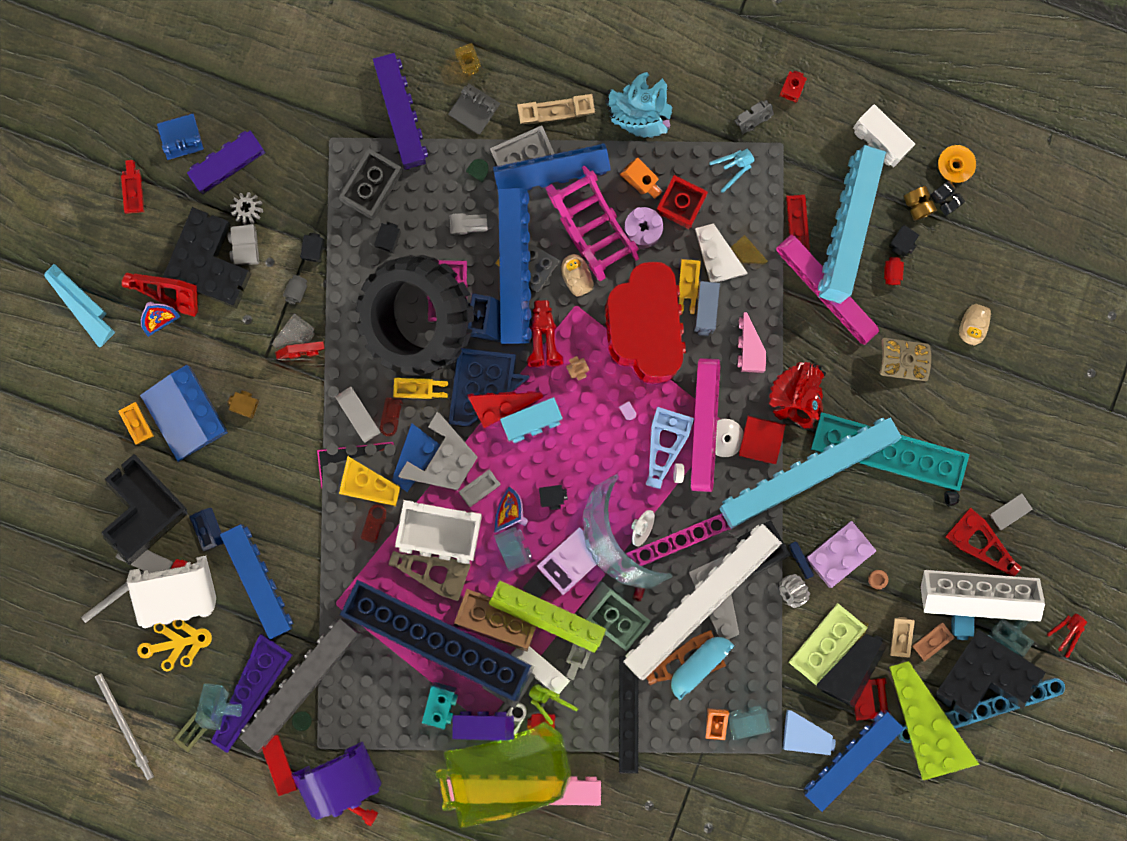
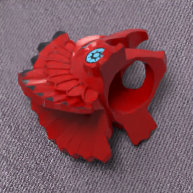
M799 362L796 366L790 367L777 376V380L773 381L774 385L771 387L772 392L769 394L771 398L769 404L771 407L781 406L773 410L775 417L779 420L789 418L803 428H813L815 419L818 420L821 412H823L822 388L819 385L826 372L822 371V366L811 364V362ZM797 408L806 412L810 419L798 416Z

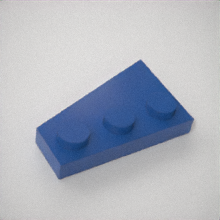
M412 423L392 481L406 492L415 483V481L398 477L407 461L424 471L441 446Z

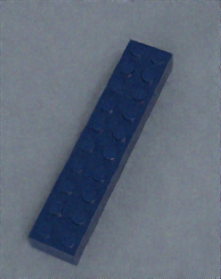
M360 580L356 581L340 613L341 616L515 702L518 701L534 668L533 665Z

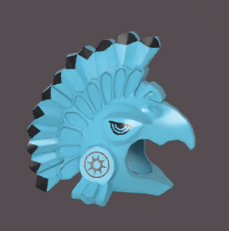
M647 72L638 75L631 86L627 85L623 89L624 93H617L612 89L607 90L609 97L605 99V103L608 105L607 109L611 112L609 116L612 118L611 120L614 125H620L622 129H626L629 133H633L636 136L653 138L654 136L667 133L668 128L663 124L660 116L670 119L672 106L667 104V84L662 78L654 87L648 89L649 86L646 83V78L649 74Z

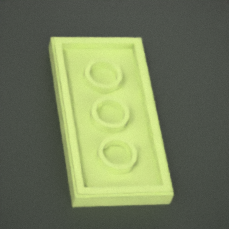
M837 603L789 660V663L817 685L848 653L868 627Z

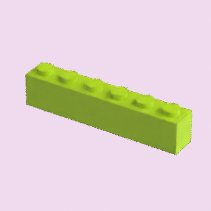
M500 580L488 603L492 607L594 653L600 646L606 628Z

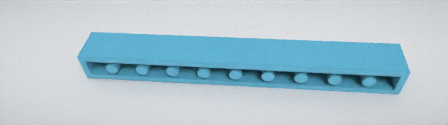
M883 417L875 421V426L869 429L867 426L857 431L858 434L851 437V435H848L841 439V443L836 446L831 444L823 449L825 452L819 455L816 452L808 456V461L802 464L800 461L790 466L791 470L785 473L783 470L777 472L770 481L764 479L758 482L756 488L752 490L747 488L739 493L740 496L735 499L730 497L724 500L720 511L730 529L898 442L902 437L891 417L886 420Z

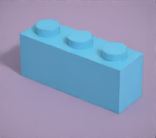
M553 397L500 420L509 442L517 443L524 440L525 435L531 433L534 436L542 433V428L549 426L551 429L561 425L560 421L563 418Z

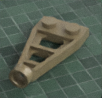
M393 551L388 566L397 567L441 596L459 601L471 564L460 563L453 558H450L449 561L439 559V557L405 555ZM401 557L402 563L398 565L399 558ZM412 562H425L427 564L425 574L419 575L411 570ZM433 566H444L447 568L448 573L444 583L438 584L430 578L429 572Z

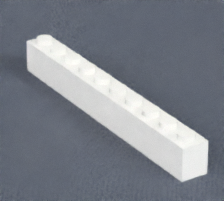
M763 524L756 526L750 532L751 536L747 540L743 539L736 546L738 549L733 554L729 553L723 559L724 563L719 567L713 568L709 573V577L705 581L699 582L695 587L696 590L691 595H686L681 600L682 604L677 609L673 608L667 614L668 618L664 622H659L653 628L654 632L650 636L646 635L639 642L641 645L636 650L632 649L628 652L624 663L639 679L644 680L782 544Z

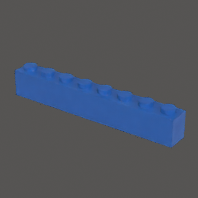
M498 189L501 344L530 343L532 336L529 327V320L531 319V310L529 309V301L531 299L529 281L531 273L528 263L530 261V252L528 251V243L530 241V233L528 232V223L530 221L528 203L530 198L527 189Z

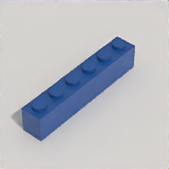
M604 143L493 167L497 190L522 188L528 191L535 186L547 187L554 182L566 183L569 179H581L585 177L582 170L583 166H586L589 171L593 170L596 175L606 174L611 168L607 148Z
M240 524L220 534L268 638L273 639L292 630L293 620L289 613L285 614L284 601L281 596L277 597L275 593L277 587L273 579L269 580L266 574L269 570L265 562H261L258 557L260 551L257 545H253L250 540L252 534L249 528Z
M887 710L878 712L873 718L874 722L870 726L866 725L859 732L861 735L856 740L852 739L846 745L847 750L843 754L839 752L832 759L834 763L829 768L825 766L818 774L820 777L815 782L811 780L806 785L805 796L821 812L904 730V727Z

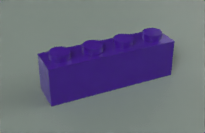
M251 130L248 132L244 131L232 143H225L217 153L213 152L206 156V160L202 163L192 165L187 174L203 195L263 155L265 151Z

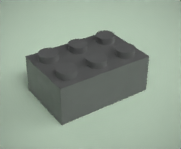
M368 148L340 194L339 199L341 202L374 220L403 170L397 164Z

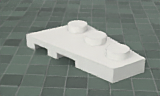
M714 223L695 228L709 282L717 283L747 274Z

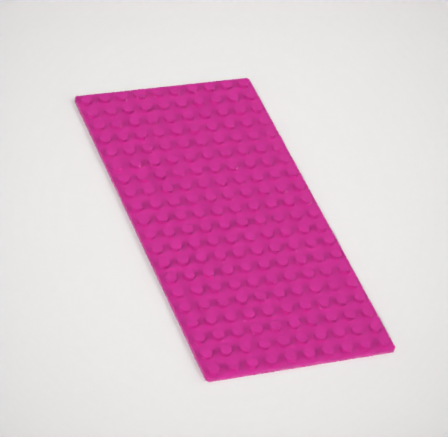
M579 306L573 307L555 330L556 348L563 356L564 363L560 366L547 365L545 342L543 345L545 364L541 367H529L527 365L520 375H529L530 379L514 391L515 393L535 391L541 392L544 396L517 412L554 397L563 418L560 421L561 425L551 429L547 426L542 428V433L534 436L530 433L524 436V440L514 443L513 441L509 442L501 420L486 428L480 423L465 441L468 447L475 453L477 459L458 491L430 485L416 502L466 511L467 513L482 514L474 561L469 562L471 566L459 601L441 596L397 567L388 566L393 551L405 555L421 556L420 551L413 550L412 554L400 552V548L395 547L399 529L398 525L337 600L336 605L341 610L343 609L356 581L360 580L455 627L454 622L467 589L491 597L500 580L525 592L523 587L537 571L545 576L537 566L580 527L606 556L564 595L552 584L540 598L575 614L632 542V524L634 520L639 519L647 510L655 513L678 484L674 483L673 480L675 463L684 465V475L692 467L696 399L672 380L664 383H646L637 377L633 366H622L616 363L609 354L607 329ZM575 356L579 360L584 358L589 368V371L586 372V378L579 381L577 377L572 379L566 368L570 364L569 359ZM628 401L636 412V417L631 421L626 420L619 409L621 405ZM657 407L694 418L689 437L663 478L661 489L646 485L647 478L649 477L651 425ZM662 430L660 432V445L665 448H671L677 440V435ZM657 451L656 465L665 466L669 454ZM490 469L501 485L469 507L459 494V491ZM654 475L652 477L659 480V477L657 475ZM562 485V489L567 490L568 500H564V505H561V509L549 510V507L541 508L540 487ZM508 487H511L521 498L523 517L527 518L528 522L525 526L516 523L495 533V518L498 506ZM431 554V557H439V555ZM401 557L399 558L398 565L402 563ZM412 562L411 570L419 575L425 574L427 568L425 562ZM433 566L430 569L429 576L436 583L442 584L446 579L448 570L444 566ZM455 627L510 655L516 649L507 644ZM536 627L529 646L541 656L555 639L556 635ZM365 628L432 683L438 682L457 688L455 693L458 695L457 703L465 710L472 711V715H477L478 711H489V715H494L504 703L483 689L482 685Z

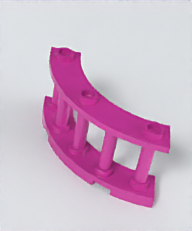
M583 166L582 170L585 177L562 190H556L552 184L545 189L554 208L558 209L561 215L560 220L581 256H585L590 263L588 267L600 282L606 278L604 274L605 267L624 256L631 254L636 261L639 260L637 254L639 249L634 241L629 240L616 221L617 215L613 208L609 209L597 186L596 181L598 178L594 171H589L586 166ZM589 183L594 195L571 208H566L562 201L565 199L564 197ZM598 201L604 214L582 227H576L571 219L573 215ZM609 221L615 233L592 246H587L582 238L584 234ZM619 238L625 248L602 261L597 260L594 256L595 252Z

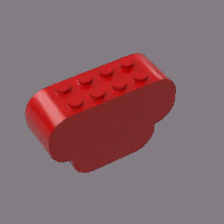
M647 262L636 266L631 272L627 283L616 286L610 292L605 305L608 350L611 358L619 365L633 366L637 377L646 383H664L671 380L682 365L683 353H686L685 342H682L681 339L682 334H684L683 323H680L682 306L678 304L680 287L676 285L672 269L661 262Z

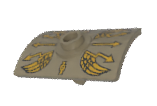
M883 338L881 340L883 356L880 375L928 381L931 369V349L929 344Z

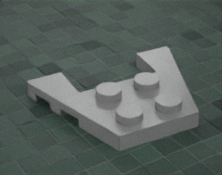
M437 412L428 428L445 437L444 441L425 471L407 461L398 477L458 491L475 463L477 456L442 415Z

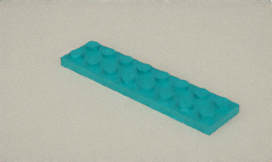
M821 412L811 450L823 453L825 452L823 450L825 447L831 444L836 446L841 443L840 440L848 435L854 437L861 428L867 426L869 429L872 426ZM901 435L902 438L898 442L858 462L926 483L960 491L970 454Z

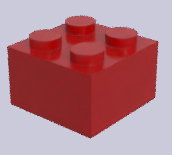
M674 175L656 212L690 230L707 197L708 191Z

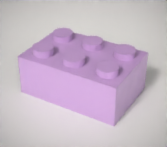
M850 521L805 558L825 584L832 588L874 554L876 550L857 526Z

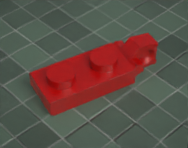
M126 160V171H122L121 175L124 213L145 212L140 170H136L135 161Z

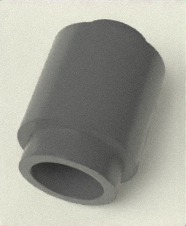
M293 275L292 279H289L283 293L285 301L293 305L296 302L300 303L307 288V280Z

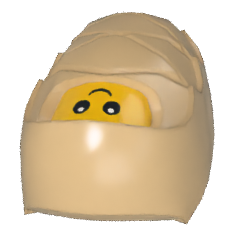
M576 254L564 258L561 265V273L571 293L575 296H582L591 292L594 288V282L585 260Z
M973 304L966 310L959 327V336L964 342L977 345L984 340L990 324V309L982 305Z

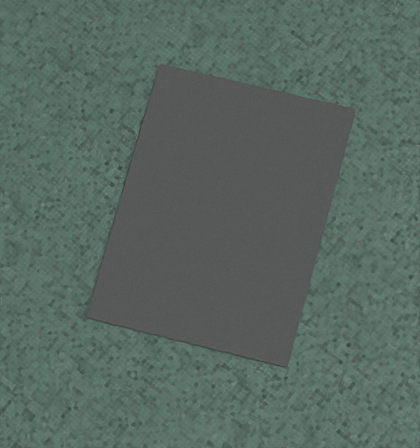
M331 138L329 140L323 450L327 449L328 454L335 455L338 452V448L346 447L347 454L355 455L358 450L357 446L367 445L365 447L367 455L352 459L394 483L392 478L411 423L440 445L444 441L445 437L428 428L437 412L449 423L457 359L451 364L442 367V369L421 375H405L401 371L394 372L381 364L382 358H374L366 349L365 345L368 342L365 336L359 335L356 323L360 322L361 319L360 313L356 312L357 299L365 294L361 288L368 276L375 273L377 267L381 264L409 255H425L437 260L467 261V289L470 293V296H467L468 306L472 294L490 296L500 300V267L495 264L500 258L499 194L493 167L497 165L490 148L508 140L422 139L420 140L421 146H426L428 157L425 158L426 164L404 170L395 138ZM549 140L555 154L605 143L611 170L607 171L606 174L596 175L598 178L596 183L609 209L613 208L617 215L615 219L623 231L626 218L636 208L647 207L655 211L657 210L674 175L708 191V194L690 230L661 216L663 232L657 244L646 249H639L637 251L639 260L637 261L631 254H628L605 267L604 274L606 278L600 282L589 268L594 288L585 295L575 296L571 293L563 279L561 265L567 256L572 254L581 256L561 222V215L558 209L554 208L545 189L546 187H532L531 190L527 191L530 198L528 203V213L530 215L528 223L530 241L528 247L530 244H533L560 261L557 264L558 267H555L551 273L552 276H549L548 282L546 281L542 286L541 291L536 293L529 287L531 292V299L529 301L531 319L529 320V327L532 324L534 302L548 300L549 308H552L556 329L575 306H579L606 328L605 305L610 292L616 286L627 283L633 269L642 263L661 262L666 264L675 275L676 285H679L681 259L701 261L699 284L700 281L709 282L695 228L714 223L747 274L717 282L720 283L716 328L713 334H709V336H699L698 332H694L695 313L690 314L689 311L691 299L684 298V311L680 315V323H683L684 334H682L681 339L682 342H685L686 353H683L682 365L671 380L696 399L699 359H719L718 418L737 422L743 432L748 416L783 424V419L779 420L773 413L774 409L781 406L771 407L769 404L771 400L769 394L772 392L773 381L777 380V376L783 372V258L776 250V247L783 242V144L758 142ZM368 148L397 164L403 170L374 220L346 205L339 199L340 194ZM748 149L754 157V162L750 164L751 168L745 171L722 193L721 189L743 167L739 168L735 164L724 169L725 165L735 160L734 158L714 165H709V162L734 154L739 150ZM639 158L658 177L659 180L655 184L663 191L656 199L648 192L643 195L640 194L619 175L632 160ZM573 178L569 179L566 183L554 182L551 184L556 190H562L580 179ZM643 178L642 182L646 185L647 181ZM588 183L565 196V199L562 201L566 208H571L594 195ZM597 201L574 214L571 219L576 227H582L603 215L604 212ZM459 213L466 215L486 214L487 231L468 232L465 235H450L449 215ZM606 221L585 233L582 238L587 246H592L615 233V230L610 222ZM387 222L396 224L401 231L394 254L378 249L374 245L381 223L387 224ZM646 225L640 226V231L648 230ZM619 238L595 252L594 256L597 260L602 261L625 248ZM585 256L582 257V258L585 260V262L587 263V265L590 264V263L587 261V259L585 258ZM405 282L395 298V321L400 332L409 342L426 348L435 334L436 322H428V299L425 291L413 283ZM744 312L748 314L766 351V368L764 373L741 372V367L737 366L738 355H741V348H738V337L742 336V329H739V317H742ZM542 334V345H544L546 335ZM533 335L531 336L530 343L501 344L499 341L470 337L467 346L461 348L515 354L514 374H520L527 366V359L533 352ZM394 378L448 381V386H433L432 392H445L448 394V398H394ZM352 386L381 432L366 443L363 442L335 398L336 395ZM478 419L469 427L450 426L465 442L481 422ZM729 435L724 437L725 442L730 440ZM783 439L776 464L741 457L739 452L730 457L715 455L714 486L712 492L692 491L691 467L684 475L683 482L676 485L654 513V524L646 541L638 547L631 542L622 555L722 514L720 507L723 505L722 502L730 497H733V499L739 497L741 491L750 488V490L756 488V484L764 479H767V481L773 479L774 474L783 470ZM386 442L394 443V445H386L384 450L376 452V446L373 445ZM347 460L323 466L319 638L323 634H328L331 630L329 626L336 619L338 621L339 619H345L361 634L318 684L317 746L319 749H347L363 742L366 749L619 752V656H626L632 649L636 650L641 645L639 642L646 635L650 636L654 632L653 628L659 622H664L668 618L667 614L673 608L677 609L682 604L681 600L686 595H691L696 590L688 572L722 556L725 557L729 553L733 554L738 549L736 547L739 544L738 537L770 520L782 539L783 502L737 527L632 571L626 572L621 570L618 565L620 557L575 612V615L584 618L579 613V610L603 582L651 622L627 651L604 634L595 653H590L585 668L581 669L578 667L574 680L567 678L570 682L559 693L560 696L558 698L577 707V711L550 698L546 703H539L547 714H555V735L531 734V730H527L528 718H531V714H541L537 707L531 703L532 698L529 696L531 688L539 684L548 689L534 677L519 703L525 705L527 714L512 741L453 739V718L451 724H447L445 729L422 723L433 683L364 627L341 616L342 610L336 605L337 600L399 525L404 500L416 503L431 484L415 482L408 492L400 487L397 505L392 506L339 494ZM713 520L711 528L719 531L721 523L718 520ZM701 528L693 530V535L696 538L703 537L704 532ZM678 535L675 538V542L677 545L683 546L686 543V538L683 535ZM661 542L658 544L657 548L660 553L668 551L666 543ZM642 550L640 558L644 561L649 560V551ZM629 557L622 559L623 567L630 568L633 562ZM782 561L758 574L753 571L731 593L739 635L729 639L735 646L723 659L726 664L725 667L709 673L681 700L672 691V680L659 681L649 685L646 678L644 680L639 679L638 752L779 754L782 752V596L778 588L779 582L782 581ZM635 572H641L647 584L642 601L640 602L632 599L635 589L631 582V576ZM708 616L675 650L691 638L709 630L712 631L714 637H718L710 617ZM556 636L541 656L566 676L571 665L566 662L573 643ZM692 649V650H690L688 653H686L685 656H684V662H685L697 649ZM675 659L666 665L667 672L670 674L675 673L681 666L680 661ZM653 672L654 675H655V678H657V677H658L657 672ZM504 702L497 712H508L511 706ZM458 703L455 706L452 705L451 712L454 713L453 715H460V711H467ZM516 707L512 710V713L515 717H521L523 710L520 707ZM707 708L726 709L729 711L725 740L706 739Z

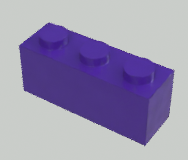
M460 711V715H453V739L512 740L514 739V716L507 715V712H495V715H489V711H478L477 715H472V711Z

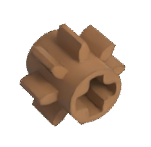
M577 356L569 359L570 364L566 368L571 378L577 377L578 381L586 378V372L589 371L585 359L579 360Z

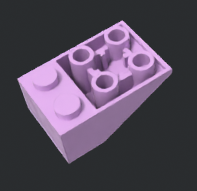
M579 527L537 567L564 595L606 555Z

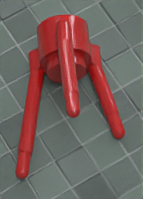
M1076 613L1072 617L1068 615L1063 622L1047 633V636H1051L1068 623L1067 628L1070 630V633L1064 639L1058 651H1062L1074 633L1076 635L1065 655L1066 658H1069L1080 635L1085 630L1084 626L1087 624V621Z

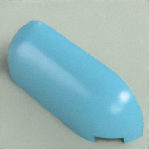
M723 637L708 639L674 673L671 681L674 695L681 700L687 693L691 692L729 654L728 652L735 645Z

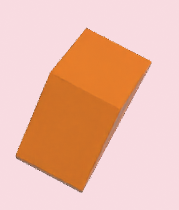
M707 708L706 739L725 740L729 716L728 710Z

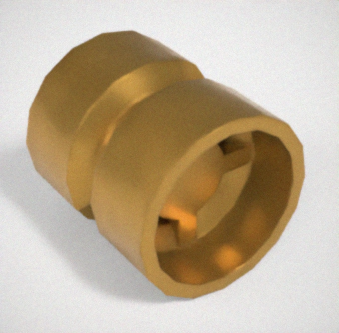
M926 186L913 190L903 196L907 206L912 208L910 213L914 221L937 211L934 202L929 200L930 193Z

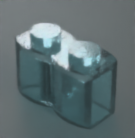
M761 705L750 707L749 712L742 713V710L730 712L731 716H728V724L732 740L771 732L766 708L761 709Z

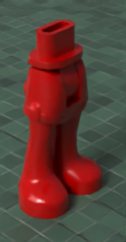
M548 300L535 301L534 309H532V324L530 326L533 335V352L527 359V365L529 367H541L545 364L542 345V334H545L546 363L548 366H560L564 363V359L556 348V325L552 316V308H549Z

